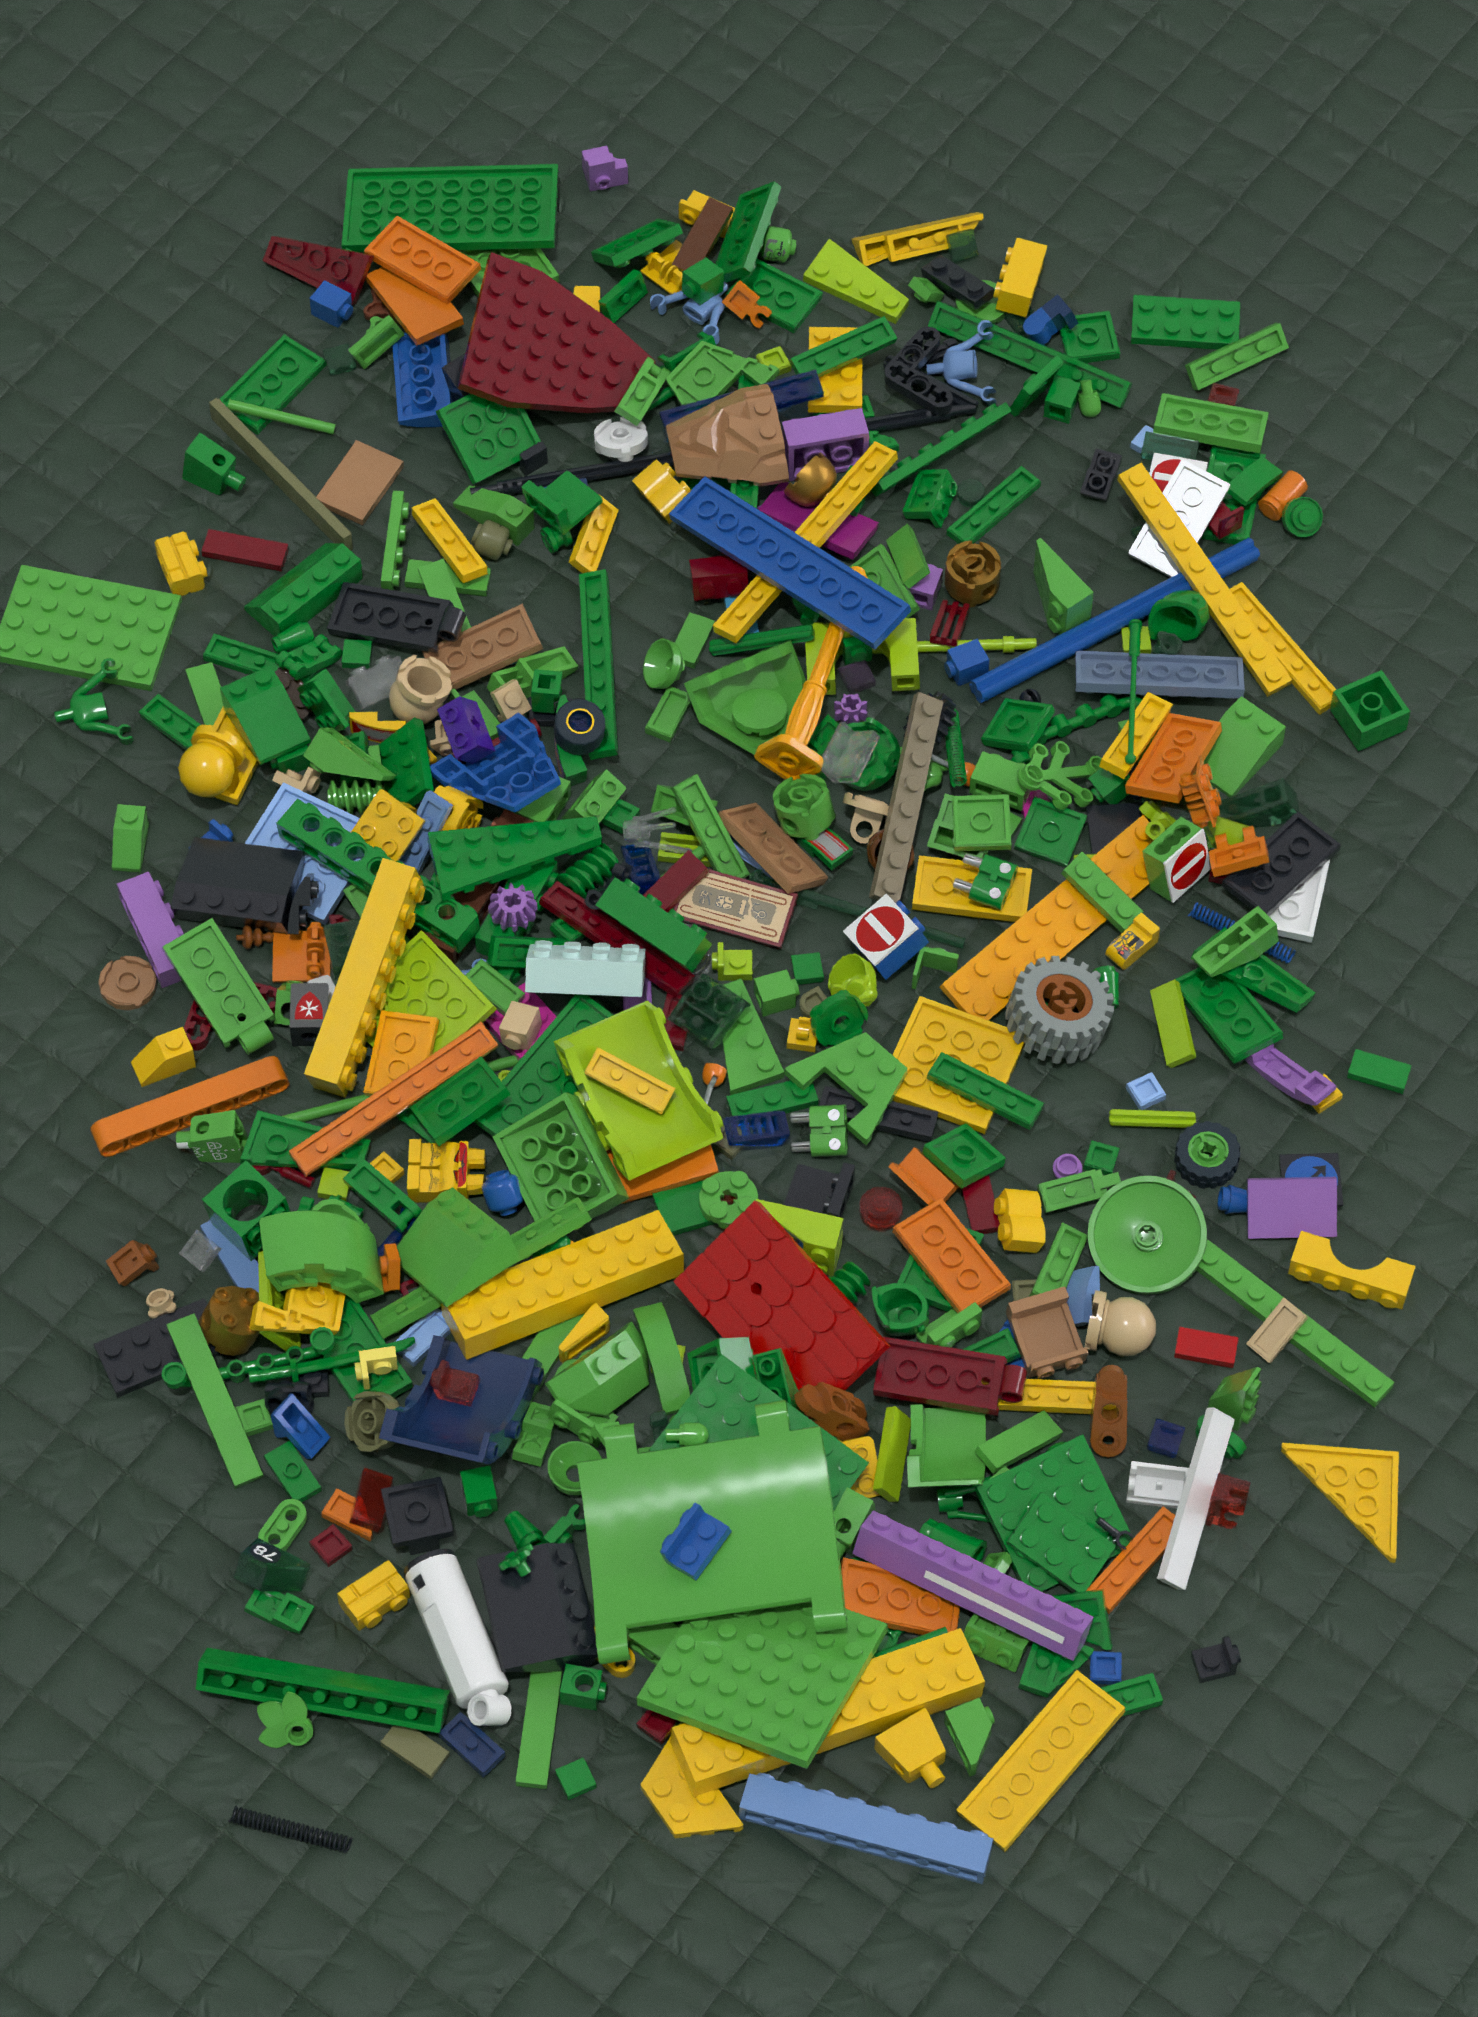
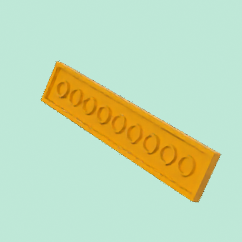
M1144 815L1139 817L1091 858L1131 900L1150 884L1142 851L1153 840L1145 833L1149 821ZM1066 879L942 983L939 988L959 1010L989 1021L1007 1006L1018 975L1021 971L1024 972L1025 967L1032 962L1035 965L1037 959L1045 957L1048 963L1051 956H1059L1061 960L1108 919Z

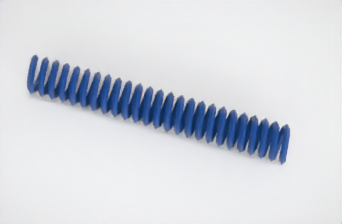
M1198 902L1195 903L1193 910L1188 914V916H1192V918H1196V920H1200V922H1204L1208 926L1212 925V928L1216 927V930H1222L1225 921L1224 927L1227 928L1231 921V918L1227 919L1226 916L1223 917L1222 914L1219 915L1218 912L1215 913L1210 908L1206 911V906L1202 909V904L1198 907ZM1232 920L1229 927L1235 923V920ZM1277 942L1272 952L1273 946L1265 952V954L1268 953L1273 958L1277 957V960L1281 959V962L1285 961L1287 964L1292 960L1296 950H1293L1288 959L1292 948L1288 949L1284 957L1288 947L1285 946L1280 955L1284 946L1281 944L1275 954L1280 944Z

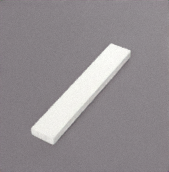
M1216 1408L1206 1409L1157 1576L1158 1580L1177 1590L1186 1589L1235 1420Z

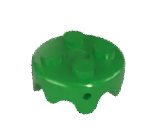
M867 717L863 722L848 724L845 734L839 739L830 740L828 744V750L832 758V772L841 782L857 791H869L882 786L893 776L899 764L900 746L894 733L870 717ZM872 751L871 760L867 763H862L864 754Z

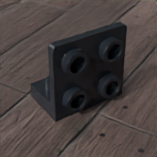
M844 1162L841 1172H835L834 1174L798 1164L784 1205L842 1218L854 1184L855 1165Z

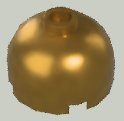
M820 452L818 456H814L796 475V482L794 484L790 482L785 488L784 494L796 504L804 507H812L822 502L837 481V473L833 464Z

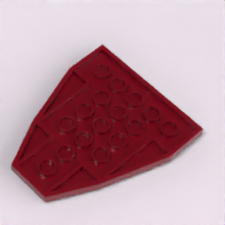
M491 252L486 263L457 389L510 408L578 413L614 412L646 358H653L611 320L544 272Z

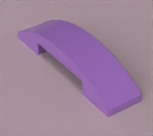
M1274 1044L1244 1059L1272 1085L1303 1103L1316 1106L1336 1090V1085L1316 1070L1309 1073L1274 1048Z

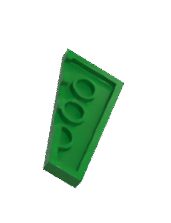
M1224 927L1213 937H1211L1209 940H1207L1205 943L1199 946L1196 950H1194L1192 956L1199 950H1201L1203 947H1205L1212 940H1214L1216 937H1218L1220 934H1222L1225 930H1227V928ZM1263 954L1252 961L1221 973V975L1296 1013L1309 1004L1316 992Z
M257 1110L240 1158V1165L247 1161L255 1166L298 1167L289 1155V1151L323 1127ZM361 1139L320 1168L352 1170L361 1160H366L371 1140Z

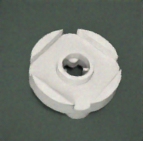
M620 417L619 422L612 423L611 419L603 421L594 430L595 451L608 457L618 458L622 462L631 461L634 455L643 451L648 445V432L646 431L645 424L640 421L636 426L624 417Z

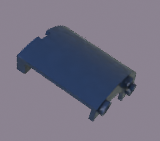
M433 1335L425 1363L421 1370L422 1374L425 1375L421 1386L414 1385L405 1400V1407L398 1406L395 1409H386L379 1439L479 1463L491 1464L503 1455L513 1439L517 1440L519 1438L521 1423L529 1407L536 1385L539 1386L543 1380L544 1369L541 1368L542 1363L535 1358L530 1357L528 1360L494 1351H488L466 1360L457 1343L451 1342L444 1337Z

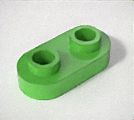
M296 1499L282 1501L260 1530L258 1536L259 1543L269 1544L277 1548L281 1554L284 1553L307 1521L304 1504ZM289 1515L297 1516L293 1521L286 1519ZM272 1539L280 1540L276 1545L269 1543Z

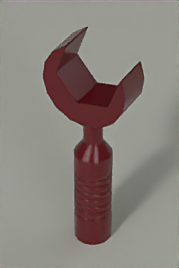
M252 1165L262 1176L274 1170L279 1172L281 1177L310 1189L315 1183L314 1177L309 1175L305 1177L303 1173L290 1167Z

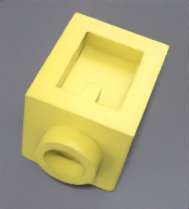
M395 1346L359 1351L360 1362L354 1363L356 1380H363L364 1390L370 1389L369 1373L383 1375L398 1369Z

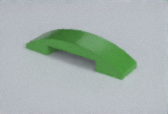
M662 1302L633 1309V1314L646 1348L663 1414L666 1416L677 1413L689 1398L690 1391L668 1316Z

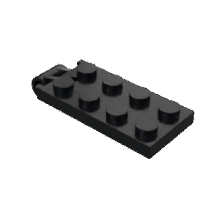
M343 582L327 630L332 635L438 653L439 647L436 645L438 638L449 642L457 641L466 614L461 609L454 607L450 600Z

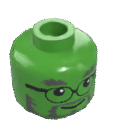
M769 226L763 238V246L759 250L760 256L763 260L784 263L789 255H794L796 240L792 239L789 229Z

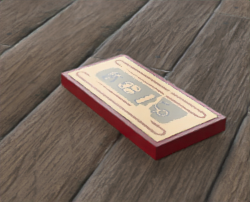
M709 869L710 871L674 907V910L685 918L683 921L692 925L694 923L702 928L781 950L798 894H788L782 889Z

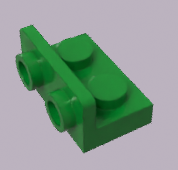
M948 469L918 471L902 511L906 519H930L935 528H942L944 520L948 516L952 500L957 493V484Z

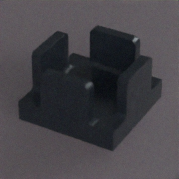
M441 1476L381 1489L387 1526L394 1549L408 1546L410 1555L440 1549V1539L454 1536Z

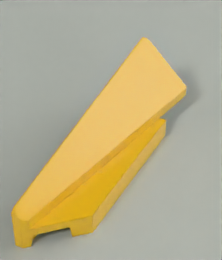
M979 212L852 238V243L860 262L865 266L886 258L890 262L967 245L972 237L971 233L984 216L983 213Z

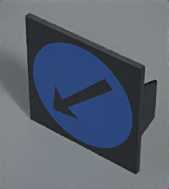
M1338 1153L1279 1154L1281 1178L1336 1177L1337 1206L1344 1205Z

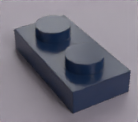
M462 1712L458 1713L439 1733V1738L483 1778L505 1757V1751L479 1727L471 1723L470 1719Z

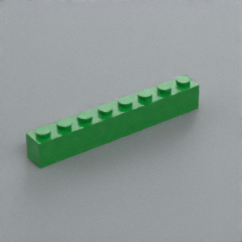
M206 1648L199 1660L195 1689L260 1702L278 1701L282 1703L287 1692H292L300 1696L305 1701L308 1710L435 1733L441 1732L447 1719L450 1690L213 1648Z

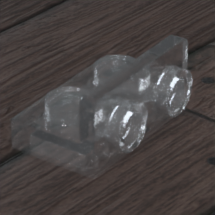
M390 655L376 660V666L366 670L365 666H362L350 672L351 677L345 683L347 687L351 686L361 710L389 698L390 687L396 680L398 669L402 664L399 656L391 659Z
M840 722L822 756L824 764L821 771L833 783L858 782L880 736L874 730L853 731L845 722Z

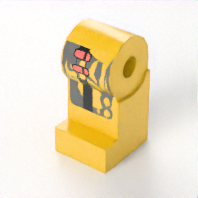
M1140 913L1133 919V923L1121 933V936L1113 940L1108 946L1105 955L1121 969H1127L1158 943L1160 928L1143 913Z

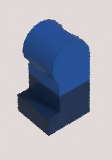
M1057 294L1025 320L1023 329L1029 339L1044 345L1050 340L1052 335L1063 327L1067 326L1071 330L1079 323L1072 310Z

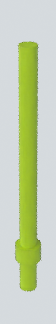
M1003 636V639L979 640L984 651L1003 650V653H1014L1015 650L1037 647L1036 638L1014 639V636ZM959 640L957 646L972 640ZM917 641L918 652H947L948 649L954 648L953 646L930 643V641ZM872 648V654L882 653L880 650Z

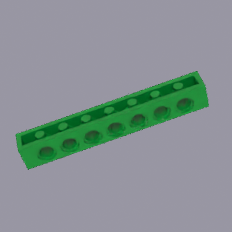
M299 799L276 822L280 838L300 851H304L306 855L368 895L376 878L374 874L378 872L382 858L392 860L381 848L370 846L358 833H350L336 819L325 817L316 806L311 803L305 804ZM312 828H316V829H317V830L314 831V832H308L309 829H312ZM333 843H340L337 846H330ZM356 857H361V858H362V859L359 860V861H353V860H352V859H354V858H356ZM420 875L424 883L423 886L426 888L422 902L429 901L430 903L421 905L417 902L413 912L416 913L414 925L446 944L457 953H460L480 930L477 912L471 906L466 904L463 906L455 901L452 895L451 899L442 902L439 890L426 877ZM444 916H453L448 920L442 919Z

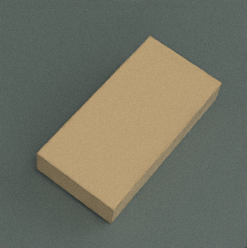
M1283 1298L1246 1344L1271 1364L1308 1319V1316L1286 1298Z

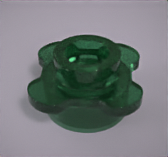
M1160 631L1157 634V643L1152 647V653L1177 655V652L1183 645L1182 640L1175 634Z

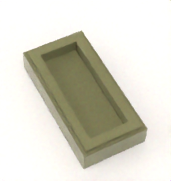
M393 1725L381 1740L382 1747L429 1779L434 1777L450 1756L448 1750L413 1728Z

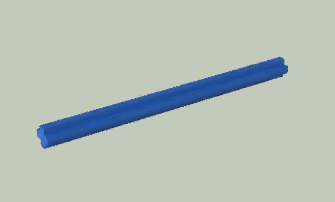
M1246 538L1208 559L1221 578H1224L1257 561L1258 557H1260V552L1254 546L1253 540ZM1180 572L971 680L972 683L969 684L971 692L975 694L976 700L982 703L1075 655L1076 651H1083L1120 632L1121 628L1129 627L1130 620H1143L1149 617L1152 606L1168 594L1178 590H1194Z

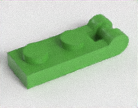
M647 357L614 412L637 426L671 371L665 367H658L654 364L653 359Z

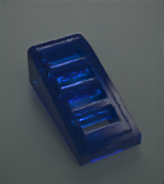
M649 842L621 846L624 862L633 866L628 879L639 886L640 890L638 893L644 895L661 878ZM645 855V857L631 859V857Z
M785 1111L754 1113L725 1117L723 1119L729 1146H783L790 1136ZM737 1126L741 1127L742 1136H739ZM749 1126H752L753 1134L750 1133Z

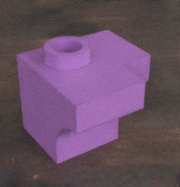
M607 146L582 151V169L590 192L628 184L626 160L613 157V154L609 153Z

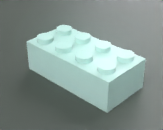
M536 941L535 944H530L526 957L525 992L642 997L645 983L646 949H639V945L624 944L622 948H613L607 943H595L593 947L581 946L579 942H565L564 945H552L551 941Z

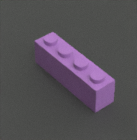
M146 872L117 883L119 899L161 988L182 981L162 950V946L183 935V931L180 925L174 926L172 921L175 918L174 913L170 908L169 902L164 904L161 898L164 896L159 881H153L150 873Z

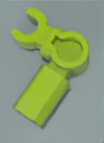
M1152 800L1150 802L1145 801L1139 808L1151 820L1146 826L1145 833L1153 841L1176 821L1167 812H1162Z

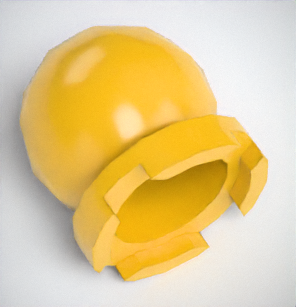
M200 725L196 728L191 738L192 746L182 754L178 767L181 783L188 792L198 797L212 798L224 792L231 785L235 768L240 766L246 757V754L243 753L245 745L239 738L226 730L224 734L212 731L213 725Z

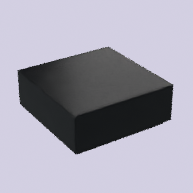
M542 441L519 454L520 471L525 476L548 464L547 447Z

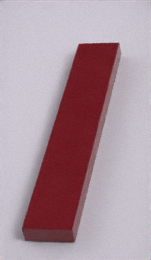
M556 881L540 898V905L595 943H607L613 948H622L624 944L639 945V949H646L645 977L673 997L677 998L693 982L694 974L601 910L590 909L584 902L585 899L559 881Z

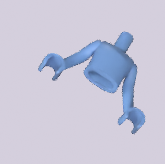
M725 282L723 291L703 304L699 305L690 299L682 307L684 314L697 324L703 325L711 317L709 325L704 327L703 332L707 335H712L716 345L720 341L717 323L725 308L720 296L728 289V285ZM682 291L668 296L655 294L650 298V307L653 310L658 306V313L663 315L667 311L666 304L688 297Z
M983 320L978 324V333L946 350L942 363L927 364V374L943 373L945 380L950 386L979 396L986 405L991 406L994 403L996 404V399L986 398L989 394L996 393L993 387L986 386L981 389L960 381L977 377L975 350L968 349L982 339L990 340L994 336L992 332L984 333V330L988 327H993V324L989 320Z

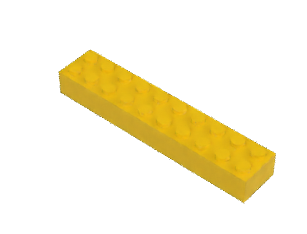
M959 1628L872 1658L816 1754L885 1731L924 1707L929 1715L982 1697L985 1680L962 1629ZM686 1723L672 1727L670 1743L693 1797L747 1779L749 1773L757 1775L758 1773H764L790 1764V1762Z

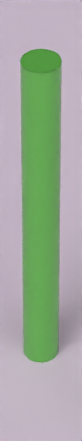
M229 399L227 407L231 411L329 434H334L336 425Z

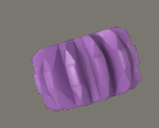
M510 883L508 889L499 886L498 894L491 895L488 906L494 925L500 924L503 931L508 927H512L515 933L519 926L527 929L528 922H534L536 918L537 902L534 900L532 890L525 891L523 884L518 888H514L513 884Z

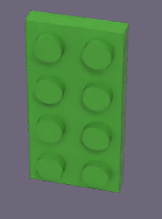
M1162 393L1153 434L1167 438L1189 440L1195 443L1200 442L1218 447L1233 448L1245 452L1260 453L1269 412Z

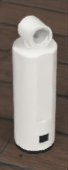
M445 1548L426 1552L416 1557L404 1568L403 1574L456 1704L460 1708L467 1709L468 1717L474 1725L502 1726L506 1724L511 1716V1704L509 1699L503 1694L507 1691L509 1683L505 1673L501 1671L499 1658L456 1554L453 1550Z

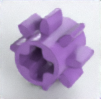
M857 693L855 695L843 694L841 702H834V720H840L843 728H846L850 723H858L861 720L865 721L867 718V701L861 702Z

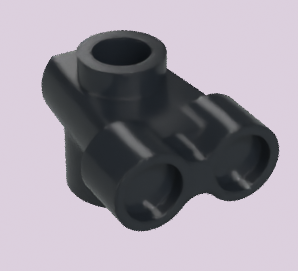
M281 1380L279 1383H267L265 1387V1407L269 1412L273 1413L289 1394H294L310 1414L313 1413L314 1399H312L311 1383L297 1381L295 1384H292L287 1380Z

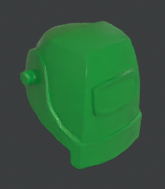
M1178 590L1158 600L1152 606L1149 614L1148 630L1150 639L1162 638L1172 641H1188L1197 638L1204 631V627L1210 618L1209 607L1203 596L1199 592L1192 590Z
M892 1283L878 1288L876 1286L872 1287L874 1307L881 1325L887 1334L893 1337H905L926 1331L925 1328L929 1324V1304L916 1286L907 1283Z

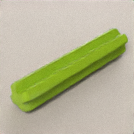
M1112 1109L1109 1112V1123L1112 1126L1187 1128L1196 1123V1114L1185 1111Z

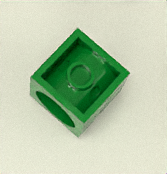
M247 1161L243 1162L202 1199L212 1225L250 1261L258 1256V1252L263 1251L259 1220L269 1215L291 1212L286 1198ZM250 1205L266 1206L265 1211L253 1220H235L236 1215L245 1207Z

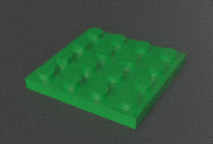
M1083 1434L983 1482V1485L974 1487L1004 1551L1010 1554L1012 1559L1011 1566L1018 1580L1041 1592L1060 1582L1006 1543L1040 1492L1045 1493L1112 1543L1113 1537L1095 1523L1098 1517L1103 1518L1120 1532H1130ZM1123 1535L1119 1537V1542L1125 1547L1131 1542ZM1115 1548L1109 1558L1121 1553L1122 1550Z

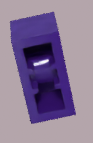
M459 696L437 709L455 759L474 764L495 752L476 701Z

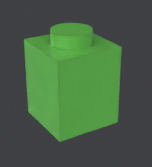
M787 969L754 978V995L763 1017L796 1008V996L800 995L796 979L790 978Z

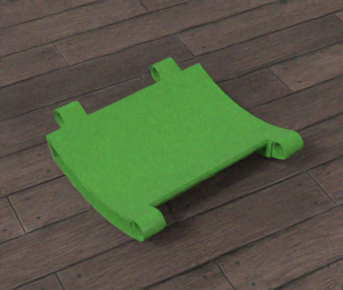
M786 1400L755 1404L759 1435L639 1453L635 1440L634 1423L603 1428L607 1458L577 1462L589 1549L596 1647L600 1665L631 1660L628 1650V1641H631L630 1629L812 1602L816 1632L847 1628L836 1524L826 1453L820 1426L790 1430ZM694 1503L699 1504L705 1513L729 1526L732 1531L696 1581L667 1564L660 1553L664 1539L675 1531L682 1514L687 1509H690Z

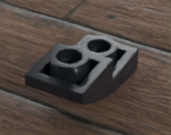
M1096 448L1090 468L1087 469L1080 495L1107 501L1122 461V455Z
M308 873L304 877L295 893L289 913L288 934H299L303 930V926H307L308 913L307 909H303V906H311L314 898L319 896V882L314 881V873Z

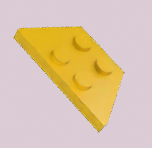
M670 1737L642 1781L641 1790L673 1837L684 1838L690 1837L693 1834H700L702 1836L712 1835L715 1831L733 1829L734 1832H739L743 1830V1823L719 1789L695 1797L692 1796L670 1743Z

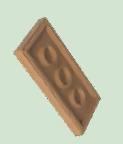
M520 604L460 632L459 638L455 642L443 640L436 645L439 647L438 653L422 651L425 659H429L430 656L434 657L450 670L451 675L449 678L452 689L455 688L456 690L506 667L520 658L542 650L543 647L523 604Z
M757 803L719 811L718 814L728 833L788 894L825 884L828 876Z

